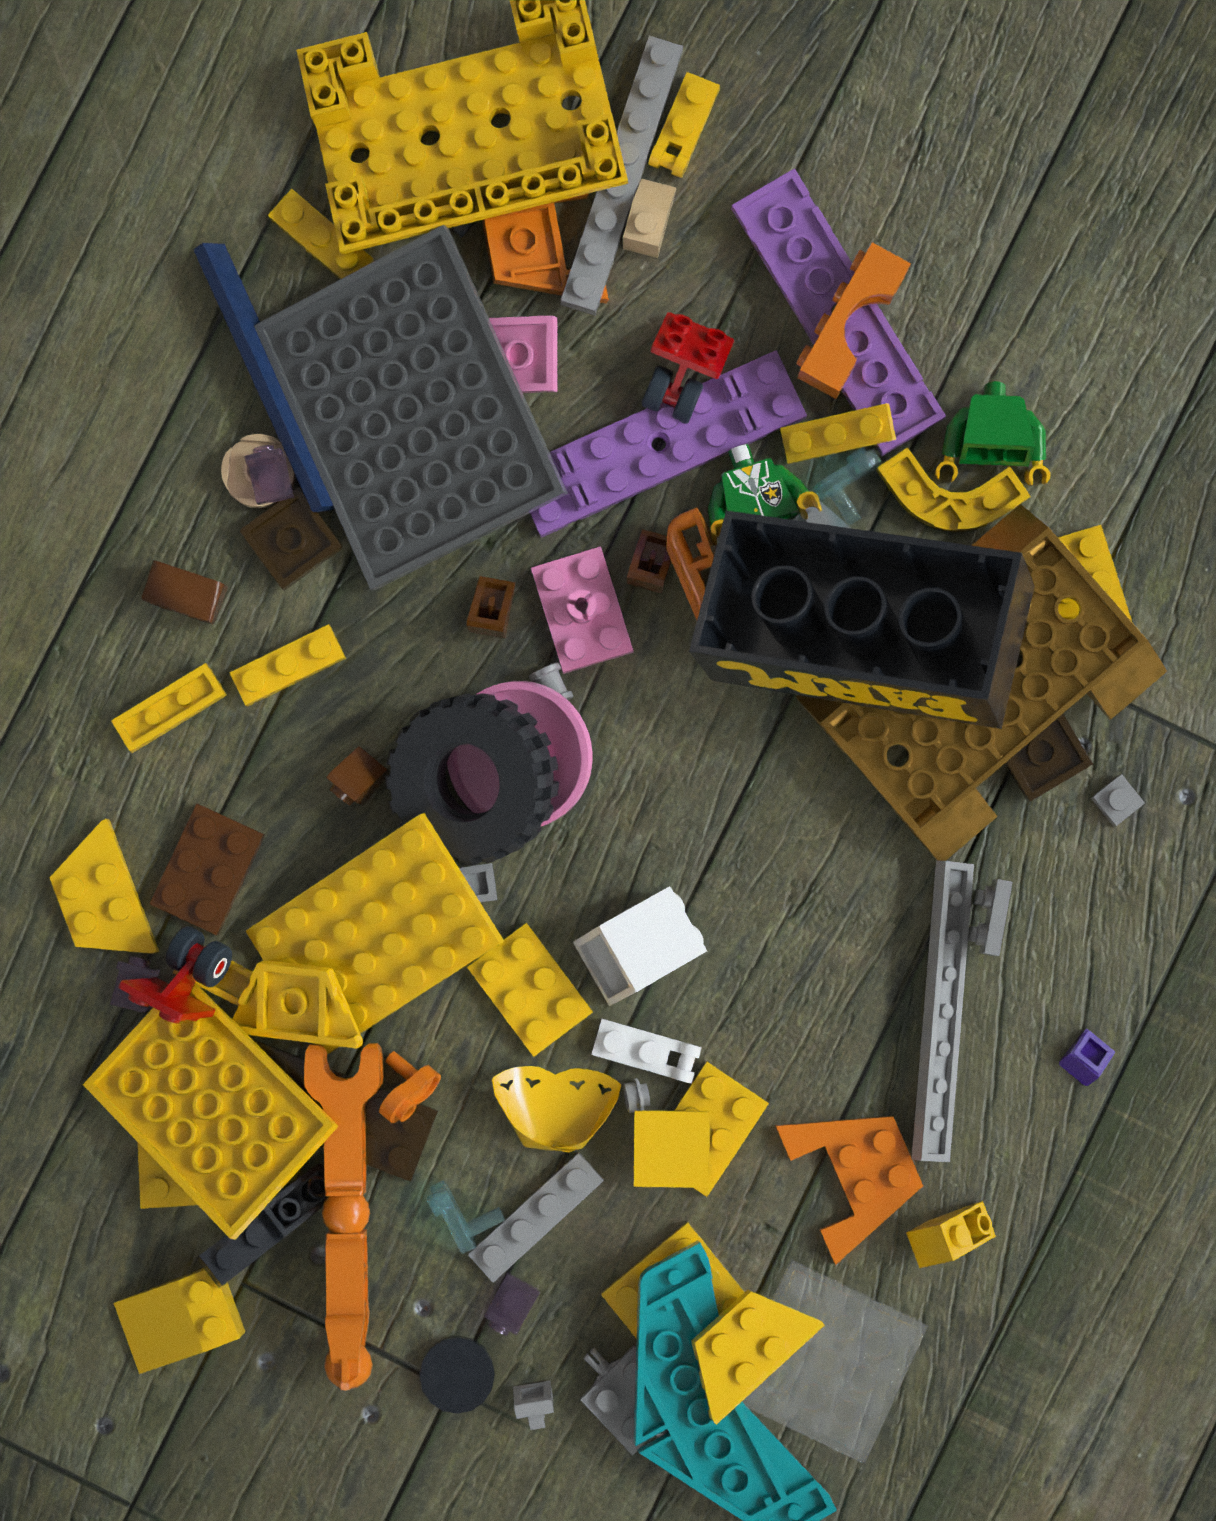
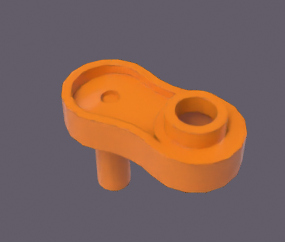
M393 1051L387 1057L385 1063L407 1081L394 1088L381 1104L379 1113L391 1123H396L399 1120L401 1122L406 1121L415 1111L416 1105L425 1101L434 1092L441 1080V1075L429 1065H425L417 1070L398 1053Z

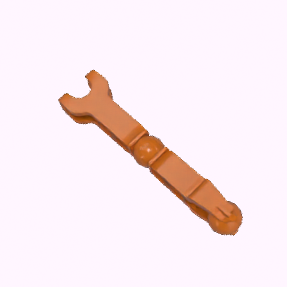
M369 1043L363 1048L358 1072L354 1077L347 1079L336 1076L330 1070L327 1051L319 1044H310L308 1046L304 1062V1085L312 1098L321 1104L323 1111L338 1125L337 1129L324 1142L325 1196H328L323 1205L322 1215L324 1223L329 1229L326 1233L325 1318L329 1352L326 1355L324 1366L329 1380L339 1387L340 1390L345 1391L364 1384L371 1375L373 1365L371 1355L365 1348L370 1311L368 1301L367 1229L364 1228L369 1222L370 1209L363 1195L366 1193V1103L369 1098L378 1092L384 1078L382 1048L378 1043Z

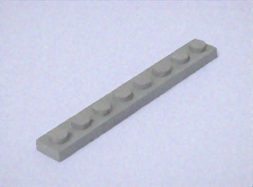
M653 36L648 37L617 130L629 184L597 191L561 298V305L596 316L631 205L683 53L682 45Z
M936 860L912 1147L913 1160L950 1162L974 864Z

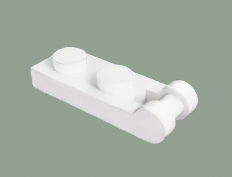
M601 1019L591 1055L692 1084L694 1072H691L695 1058L700 1056L702 1047ZM670 1050L681 1053L677 1067L666 1064Z

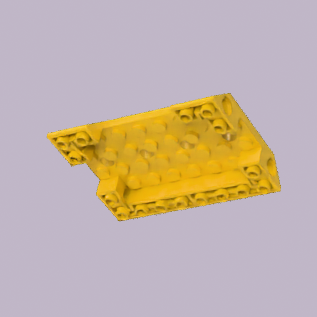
M510 0L520 43L384 77L379 75L367 32L296 50L310 116L316 126L328 180V183L325 185L341 254L426 234L442 225L451 228L629 184L585 0ZM569 96H577L582 102L577 109L566 110L562 107L563 100ZM505 113L511 117L509 124L503 128H496L491 124L493 117L497 114ZM426 132H438L440 134L438 142L430 146L422 144L421 138ZM365 148L370 151L369 157L364 162L355 163L351 161V155L355 150Z

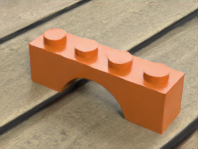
M873 242L867 252L862 250L858 252L850 267V270L855 272L849 284L841 282L832 299L837 304L831 316L826 313L823 314L814 330V333L819 335L813 348L806 345L796 362V365L801 367L798 379L834 399L838 397L857 361L845 339L846 321L856 310L870 304L889 305L904 280L911 263Z

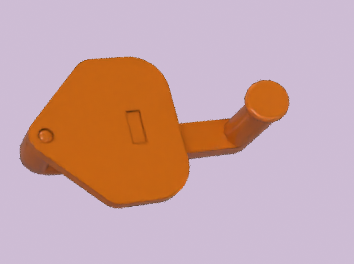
M697 507L678 515L671 521L667 530L666 545L668 555L696 620L699 616L706 589V584L700 571L712 566L717 545H712L711 531ZM697 525L702 542L696 545L701 556L693 558L682 531Z

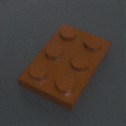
M196 804L151 899L150 905L208 932L219 935L265 834L200 804Z

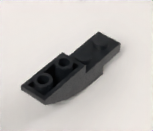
M320 1163L316 1164L275 1196L236 1240L230 1239L225 1235L196 1258L218 1288H221L323 1207L328 1196H325V1178L322 1165Z

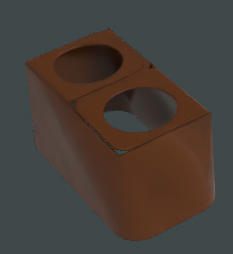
M153 560L141 599L149 604L213 625L228 586L216 580Z

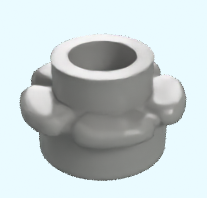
M635 1078L633 1082L623 1084L624 1099L628 1113H633L634 1110H644V1106H650V1095L646 1083L640 1084L639 1080Z

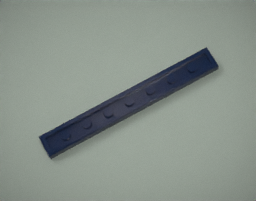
M200 244L194 249V253L313 512L335 510L255 330L254 325L260 323L259 318L225 244Z

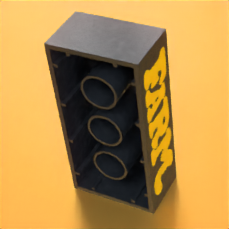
M726 510L689 652L708 677L716 682L1002 729L1035 585L1023 553Z

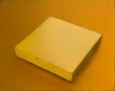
M634 1110V1187L709 1188L710 1111Z

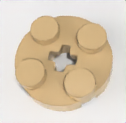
M265 434L247 435L225 453L221 466L222 480L230 495L242 505L254 509L270 508L290 493L294 486L296 475L280 441ZM257 462H262L264 468L269 470L268 475L263 476L261 481H255V476L249 474L250 468H256Z

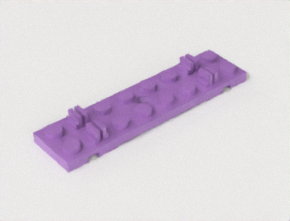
M794 168L734 203L731 210L812 343L815 344L819 335L814 333L816 326L824 313L831 316L832 307L837 305L832 299L842 281L849 284L855 272L850 270L852 262L819 207L815 206L809 196L808 189ZM870 304L856 310L846 321L844 332L847 345L857 358V361L842 388V392L854 411L885 403L889 404L896 440L875 445L880 455L883 456L945 419L946 415L932 392L928 391L922 381L921 374L905 351L877 304Z
M777 350L720 375L719 379L713 378L702 383V392L688 424L673 418L674 407L661 403L658 411L648 408L551 451L550 455L568 494L530 513L540 537H545L579 519L587 518L726 455L732 448L745 444L749 445L772 432L781 430V427L790 426L806 419L807 414ZM657 438L663 439L666 443L665 449L662 451L654 450L651 445L653 440Z

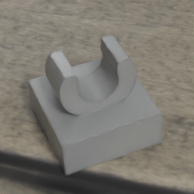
M544 1381L514 1386L516 1419L528 1417L530 1430L545 1428V1414L554 1413L551 1382Z

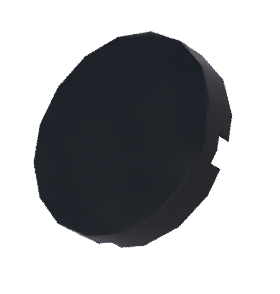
M463 1336L449 1337L433 1345L424 1357L420 1371L422 1391L430 1403L442 1411L456 1414L472 1411L484 1403L493 1388L495 1377L494 1364L486 1348L474 1339Z

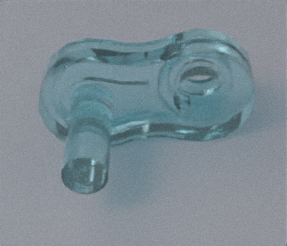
M863 447L855 451L845 459L848 463L846 466L827 476L812 488L820 501L829 497L832 498L849 526L856 523L861 517L843 488L868 474L882 463L874 449L867 452Z
M445 1180L430 1186L432 1194L427 1196V1201L436 1217L442 1214L462 1254L477 1248L473 1236L505 1221L501 1209L497 1207L466 1223Z

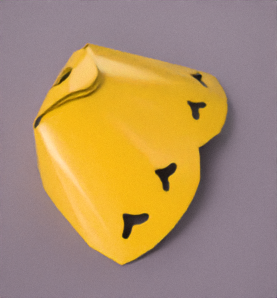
M523 1066L502 1071L492 1078L494 1095L522 1145L527 1148L548 1151L572 1152L582 1149L606 1121L618 1100L621 1084L611 1076L581 1068L569 1069L555 1075L541 1067ZM526 1078H529L531 1081L539 1079L540 1083L531 1088ZM510 1080H513L509 1090L500 1086L501 1083L507 1084ZM582 1080L585 1081V1083L581 1085L579 1090H577L575 1086L570 1084V1081H575L577 1083H579ZM598 1084H602L604 1088H611V1091L602 1095Z

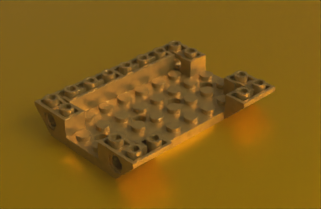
M1021 504L972 545L1023 553L1035 585L1020 648L1022 662L1015 669L1002 729L800 695L796 696V699L842 752L846 753L891 805L893 811L938 861L949 859L997 818V815L976 787L1086 693L1108 719L1111 720L1167 672L1146 637L1052 530ZM1069 598L1077 602L1079 614L1075 619L1068 620L1059 614L1058 606L1061 600ZM893 745H901L908 752V760L901 767L892 766L887 760V751Z

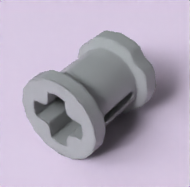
M559 663L551 664L529 675L531 681L555 690L567 700L574 697L572 691H567L559 673L561 666Z

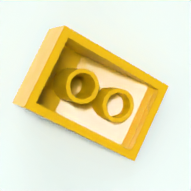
M204 1268L114 1302L139 1374L239 1339L245 1333L228 1283L218 1288Z

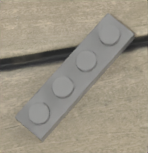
M578 1152L469 1252V1257L492 1282H495L597 1188L604 1179Z

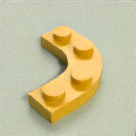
M908 447L876 469L896 500L911 516L930 527L944 531L964 532L985 527L997 521L1031 497L1011 467H1008L982 486L968 492H950L940 488L928 477Z

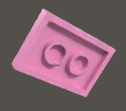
M557 317L489 318L522 393L557 392Z
M601 546L531 568L563 674L633 653L631 641Z

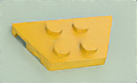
M109 819L102 820L49 877L75 947L155 954L159 952L113 827Z
M269 960L257 963L250 977V984L248 988L243 990L238 1000L239 1006L232 1018L247 1035L355 1049L363 1045V1039L333 968Z
M745 1291L691 1340L695 1358L698 1360L700 1368L699 1376L702 1388L705 1389L709 1418L717 1425L824 1327L823 1322L753 1291Z

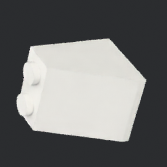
M670 886L601 924L573 942L609 1006L638 992L707 951L703 945L702 934L691 924L685 913L682 899L673 892Z

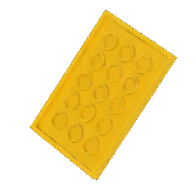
M425 813L416 816L246 930L247 935L263 960L333 968L360 1034L504 942ZM319 1044L326 1049L327 1055L339 1048V1046Z
M194 983L190 996L214 1008L215 1013L213 1017L200 1018L198 1021L184 1020L176 1024L159 1016L160 1011L153 1007L86 1080L83 1086L230 1239L236 1240L337 1129L338 1125Z

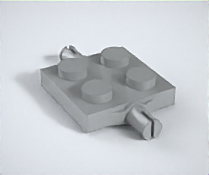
M633 1345L620 1359L608 1363L595 1347L592 1348L589 1352L599 1363L597 1364L588 1353L583 1359L586 1360L598 1375L593 1386L580 1397V1400L633 1456L637 1449L642 1447L648 1440L656 1436L659 1438L668 1433V1430L660 1432L637 1446L634 1445L636 1347Z

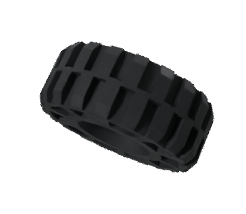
M463 694L430 704V707L419 710L410 718V725L399 730L395 737L398 746L389 751L386 762L388 765H391L390 774L385 775L386 789H391L392 800L388 802L392 813H398L402 821L399 827L416 816L425 813L453 860H458L461 865L493 862L523 848L524 844L533 840L542 831L541 824L549 820L554 809L553 805L550 804L551 798L558 795L559 782L554 781L553 771L558 770L556 756H550L547 746L551 742L546 732L540 734L534 727L537 724L536 719L529 713L521 714L518 712L517 704L507 699L496 700L495 696L491 694ZM470 744L478 747L491 758L496 766L499 776V793L493 807L486 812L474 813L463 808L455 801L446 783L447 761L452 751L460 745Z

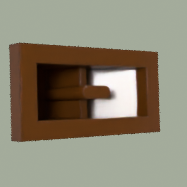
M642 529L628 571V585L662 594L671 564V559L666 549L667 536Z
M483 576L479 577L467 618L466 626L469 632L506 638L516 582Z

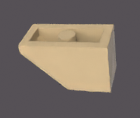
M641 179L631 205L623 235L624 250L658 258L676 187Z

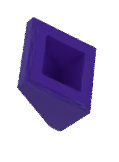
M1086 1028L1061 1058L1059 1065L1084 1086H1089L1101 1076L1115 1051Z

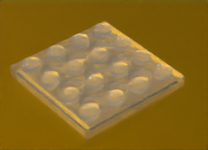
M791 1259L772 1300L822 1321L825 1326L742 1402L749 1409L865 1464L928 1325Z

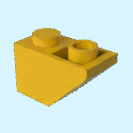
M983 1201L928 1220L906 1232L919 1268L954 1261L996 1237L992 1221L987 1214Z

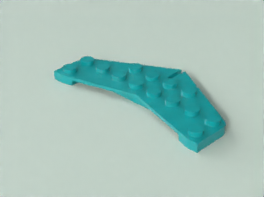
M697 1240L646 1268L638 1280L633 1443L637 1446L666 1429L668 1433L640 1447L637 1451L742 1521H820L836 1512L837 1509L827 1491L743 1402L737 1405L717 1425L709 1418V1406L705 1389L702 1388L699 1376L700 1368L698 1360L695 1358L691 1340L719 1315L712 1284L713 1277L710 1262L701 1243Z

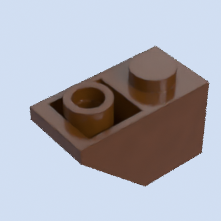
M358 746L326 778L333 783L329 790L344 803L351 806L355 801L363 806L385 780V775L390 774V771Z

